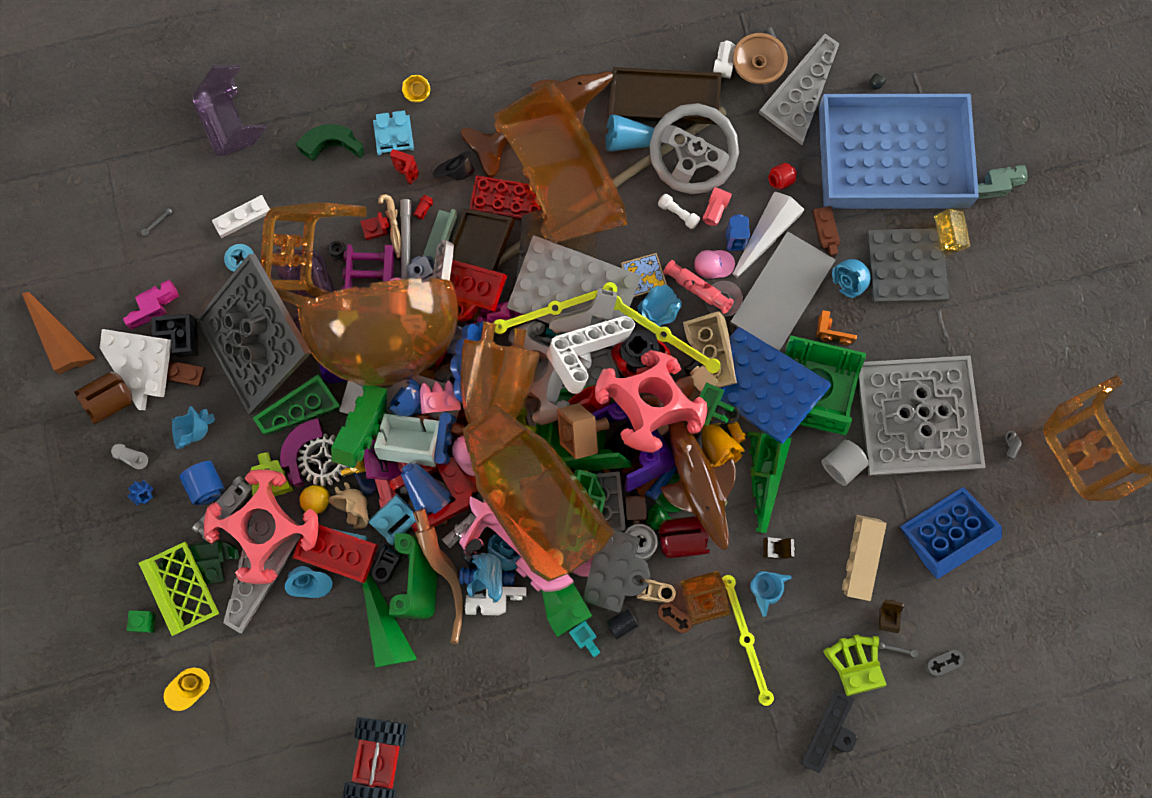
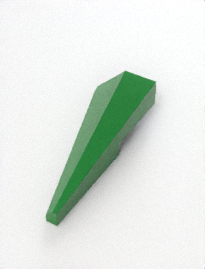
M369 572L366 582L363 583L375 667L380 668L416 661V655L412 651L396 619L389 615L390 608Z

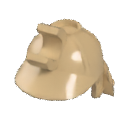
M347 482L344 483V488L346 489L344 491H340L338 487H335L336 495L328 499L329 503L333 507L347 512V523L353 525V529L365 528L369 521L366 497L360 490L350 489Z

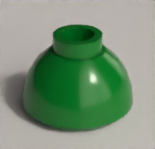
M654 504L647 512L645 524L654 531H657L660 524L665 519H671V517L668 516L665 508L659 504Z

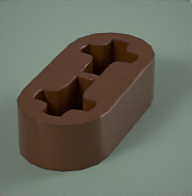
M664 603L659 607V618L675 631L684 634L691 629V619L670 603ZM669 607L671 609L670 613L675 617L671 618L668 615L663 617L664 612L662 608L667 609ZM677 618L680 621L685 619L687 621V629H679L680 624L675 619Z

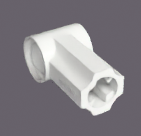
M730 41L720 42L713 73H722V78L730 79L735 44Z

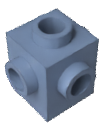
M418 256L411 260V264L406 266L409 271L408 276L412 282L422 283L433 276L435 262L432 256Z

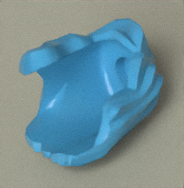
M665 284L651 288L644 300L639 303L637 309L639 314L660 327L675 320L681 308V300Z
M490 553L472 555L473 563L476 564L478 569L474 572V580L467 586L469 597H474L477 591L488 589L489 598L493 599V603H497L501 599L503 592L501 561Z

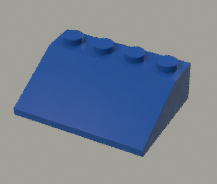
M964 487L900 526L901 531L919 558L936 579H939L1002 538V526Z

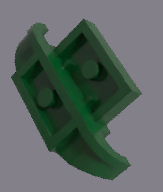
M217 540L213 544L207 541L188 545L205 584L223 582L225 576L222 562L226 559H240L238 548L228 542ZM184 549L176 550L173 559L184 562L186 556ZM163 558L158 563L159 568L166 570L169 560ZM172 561L170 569L176 568V570H181L182 565ZM185 566L182 577L192 580L194 571L192 568ZM183 580L184 588L189 587L190 583Z

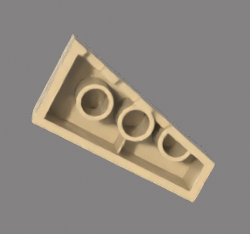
M856 515L853 539L850 545V558L846 564L847 577L846 579L844 578L842 590H844V594L848 597L871 601L887 524L880 519Z

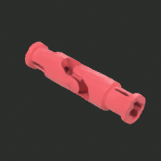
M671 260L666 265L663 271L666 276H671L678 284L711 306L715 305L721 309L723 314H726L732 307L733 299L726 298L721 294V291L706 283L686 268L682 269L676 265L674 260Z

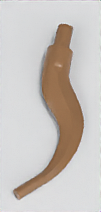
M419 509L413 512L418 531L415 534L432 568L442 575L452 588L456 616L450 643L458 644L463 615L462 586L459 582V574L452 560L439 548L435 527L430 526L426 509Z

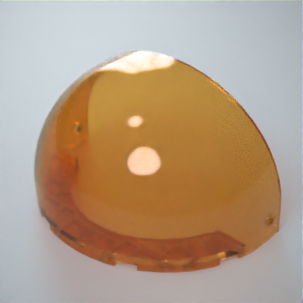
M421 278L372 283L369 288L361 287L358 289L356 286L317 297L316 301H307L298 308L303 338L311 354L323 367L351 382L381 386L409 380L437 362L449 347L455 334L458 321V302L455 288L451 281L431 278L429 281H422Z

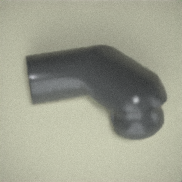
M1010 430L1005 434V439L1009 446L1005 456L1008 459L1015 460L1022 444L1017 433Z

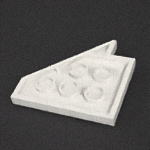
M102 329L100 350L114 372L122 377L131 391L132 400L138 410H146L147 395L164 397L171 340Z

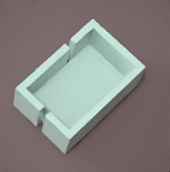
M384 414L380 426L381 432L378 433L374 446L378 459L402 463L412 462V464L417 463L419 465L436 467L434 454L439 421L424 419L423 423L426 432H424L420 418Z

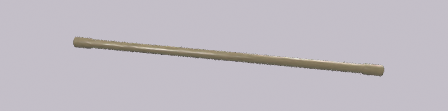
M719 106V112L725 116V109ZM695 123L685 131L695 135L710 124ZM680 134L674 137L675 143L682 144L684 137ZM667 144L662 145V157L674 148ZM647 155L505 250L498 266L527 248L533 235L540 238L651 165V155Z

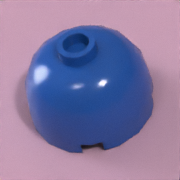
M412 378L406 382L409 384L406 388L401 387L389 403L391 406L387 408L398 416L411 417L414 413L419 414L421 412V385Z

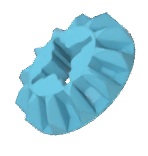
M233 245L225 253V265L228 269L235 272L243 262L240 261L238 263L235 258L242 255L245 259L249 254L254 253L247 245Z

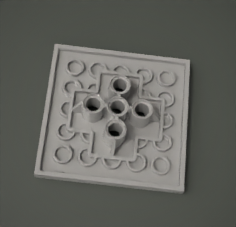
M971 356L864 362L858 377V388L866 457L869 463L867 466L868 476L985 468ZM916 391H919L921 394H923L924 398H919L916 394ZM938 408L945 412V416L938 413ZM919 409L926 413V417H922L919 414ZM903 411L906 413L907 418L901 417L899 412ZM921 428L928 431V436H924L921 433Z

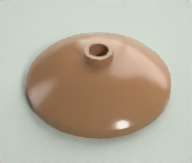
M754 33L744 37L738 42L733 53V64L737 73L746 81L754 84H768L777 80L784 73L788 61L784 45L774 36L765 33Z

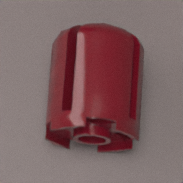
M696 516L665 519L660 524V547L666 557L678 558L710 554V549H706L709 535Z

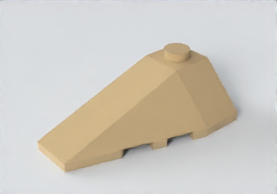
M718 311L683 322L687 341L692 348L709 359L715 358L720 362L719 371L710 373L719 382L717 387L722 388L736 384L730 339L724 316Z

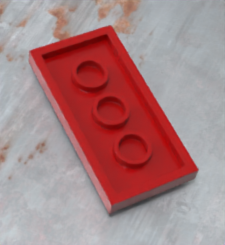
M319 525L316 544L311 550L306 552L300 545L302 543L301 539L304 537L301 534L293 558L362 583L366 582L379 545Z

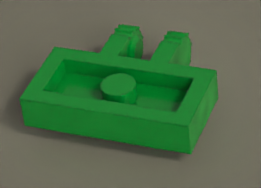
M707 382L699 396L707 402V416L704 425L708 427L712 417L727 423L729 419L726 416L715 412L717 406L731 412L734 407L720 401L725 392L723 389Z

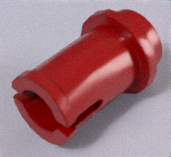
M426 195L420 197V203L413 213L420 220H424L430 206H433V199Z

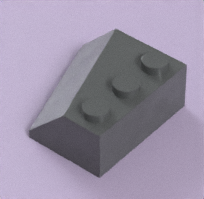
M621 473L597 474L598 481L606 497L597 534L600 533L602 526L625 532L627 525Z

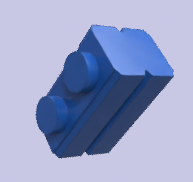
M737 214L729 219L725 231L727 239L726 250L743 251L746 248L750 238L749 218L747 216Z

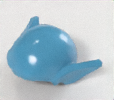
M760 571L753 578L750 589L756 596L762 616H767L769 604H775L781 598L784 592V582L791 579L790 575Z

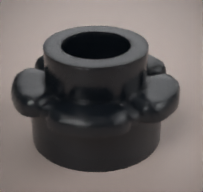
M334 241L329 245L328 253L334 259L344 257L346 245L343 242Z

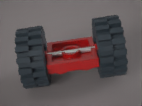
M357 717L353 738L361 740L358 743L352 781L345 782L342 798H395L396 789L393 788L399 748L405 744L407 724Z

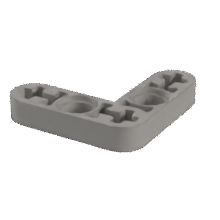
M442 240L438 244L433 276L414 287L410 295L411 301L421 305L447 288L451 273L453 243Z

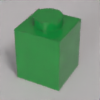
M129 611L127 631L154 633L156 613L150 611Z

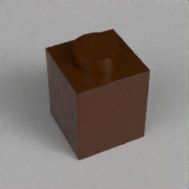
M645 496L625 497L626 523H630L631 526L642 524L647 519Z

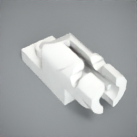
M502 587V596L497 603H493V599L489 598L488 589H486V595H483V593L475 594L474 597L466 595L465 613L467 615H476L477 609L480 607L482 615H502L506 613L507 597H510V600H522V597L527 595L526 587Z

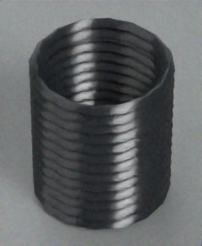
M629 609L606 621L617 640L639 627Z

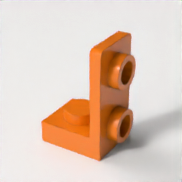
M824 310L821 312L816 337L827 342L832 340L839 341L842 345H851L857 340V335L830 330L832 318H829L830 312Z

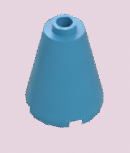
M611 114L606 127L609 128L608 134L605 136L606 150L613 152L650 147L654 128L616 114Z

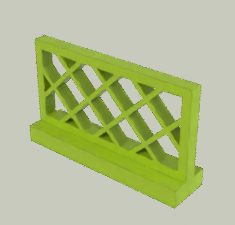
M183 542L139 563L172 636L219 614L187 542ZM184 549L186 554L184 562L173 559L176 550ZM160 558L169 560L166 570L159 569L155 561ZM172 561L182 565L179 575L169 572ZM185 566L193 569L194 575L192 580L182 577ZM167 575L177 578L174 589L166 586L165 580ZM180 580L190 583L187 593L177 590ZM194 584L202 589L200 598L190 595ZM176 593L186 596L182 607L175 605L173 601ZM189 598L199 601L195 611L185 608ZM202 602L210 606L212 613L208 615L198 613ZM184 611L194 614L191 623L184 625L182 620Z

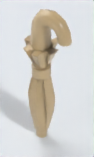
M383 194L380 195L378 204H382L383 200L387 203L388 210L385 213L390 220L391 243L396 257L401 258V235L396 220L398 210H395L391 196Z

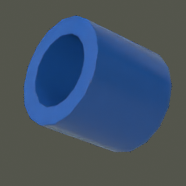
M211 461L195 464L183 471L179 476L192 504L195 506L211 503L225 492V487Z

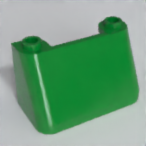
M395 533L394 544L396 550L402 554H408L409 558L407 595L400 594L392 598L389 615L394 618L429 619L435 612L438 573L432 568L425 557L416 536Z

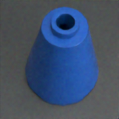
M411 462L402 468L401 477L415 511L426 509V514L429 512L435 514L450 502L449 497H452V494L419 464H412Z

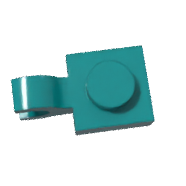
M586 621L569 632L580 649L586 646L593 657L600 654L599 649L593 643V640L597 637Z

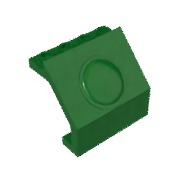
M790 335L784 354L826 379L831 384V387L799 425L847 435L852 421V417H850L851 405L857 380L866 359V353Z

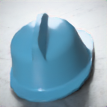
M299 566L289 571L288 579L285 582L287 594L295 597L319 598L329 593L332 588V580L327 574L313 571L307 566Z

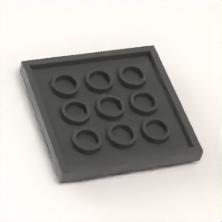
M942 228L867 231L873 303L939 302L949 300L944 243L941 236L942 232L940 231Z

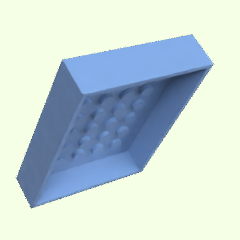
M971 94L823 95L818 107L823 207L831 206L832 209L971 208L979 198Z

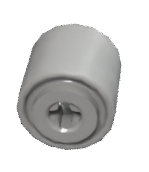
M843 440L821 461L828 474L843 486L851 482L869 465L863 450L849 440Z
M634 524L624 533L635 537L640 536L641 539H645L643 547L638 545L636 557L646 561L651 558L657 548V536L649 526Z

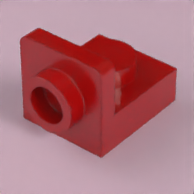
M381 212L377 213L378 217L361 221L366 241L388 235L386 228H389L387 217L382 216Z

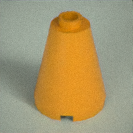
M703 425V452L711 466H721L730 459L736 463L742 457L741 452L745 451L743 447L718 425H709L708 427Z

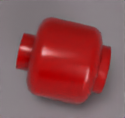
M781 163L773 167L768 176L770 185L778 190L791 186L796 180V169L788 163Z

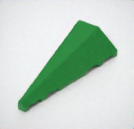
M748 431V437L751 440L749 454L752 455L753 467H751L752 489L757 507L754 509V512L758 518V528H756V531L766 533L792 438H788L781 444L767 434Z

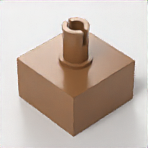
M579 403L557 408L560 445L575 459L598 454L596 432L609 429L607 418L595 420V416Z

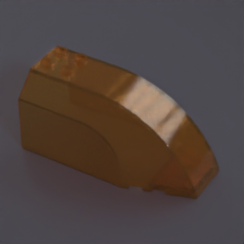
M493 405L462 429L467 451L472 462V471L476 478L477 490L533 573L549 582L573 572L605 547L614 534V530L567 464L544 438L496 405Z

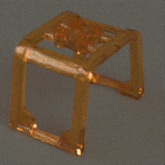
M317 202L273 207L267 212L263 223L260 263L282 300L308 311L358 310L359 300L340 296L315 287L311 280L316 222L320 218L366 217L367 208L365 206ZM275 221L305 222L303 237L294 234H274ZM273 245L281 247L282 254L273 253ZM302 245V257L294 254V247L298 248ZM272 264L282 267L285 265L297 267L301 264V280H271ZM286 290H305L308 294L318 298L303 297Z
M1118 375L1058 405L1043 427L1045 438L1074 488L1088 501H1117L1152 482V463L1140 464L1134 459L1104 409V402L1115 390L1124 384ZM1097 394L1091 406L1062 421L1065 416L1083 405L1081 402ZM1095 415L1102 429L1089 432L1085 438L1074 440L1068 447L1063 449L1056 434ZM1107 435L1113 445L1097 451V447L1093 444L1098 443L1102 437ZM1084 450V454L1087 457L1082 458L1078 464L1073 466L1068 455ZM1118 452L1126 466L1086 486L1078 472L1091 469L1095 463L1106 461L1112 454ZM1132 473L1148 474L1133 483L1128 481L1111 489L1102 490Z

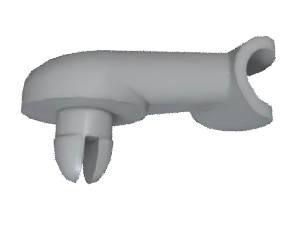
M116 444L112 447L111 453L113 458L120 459L135 469H143L147 466L148 457L146 454L126 448L123 444Z

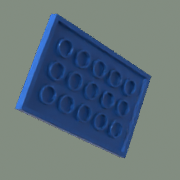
M738 327L729 338L737 383L720 388L725 391L720 401L737 407L741 418L783 444L831 387V384L782 352Z

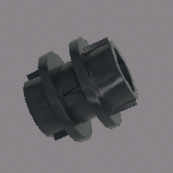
M645 331L631 333L629 338L622 342L620 350L623 360L627 362V367L634 372H637L638 368L646 367L641 362V356L650 350L661 351L656 338Z

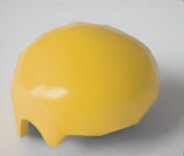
M411 75L403 81L402 92L410 102L420 103L430 95V85L423 76Z
M321 485L306 487L299 498L301 508L305 512L311 509L316 514L324 512L329 504L330 492Z

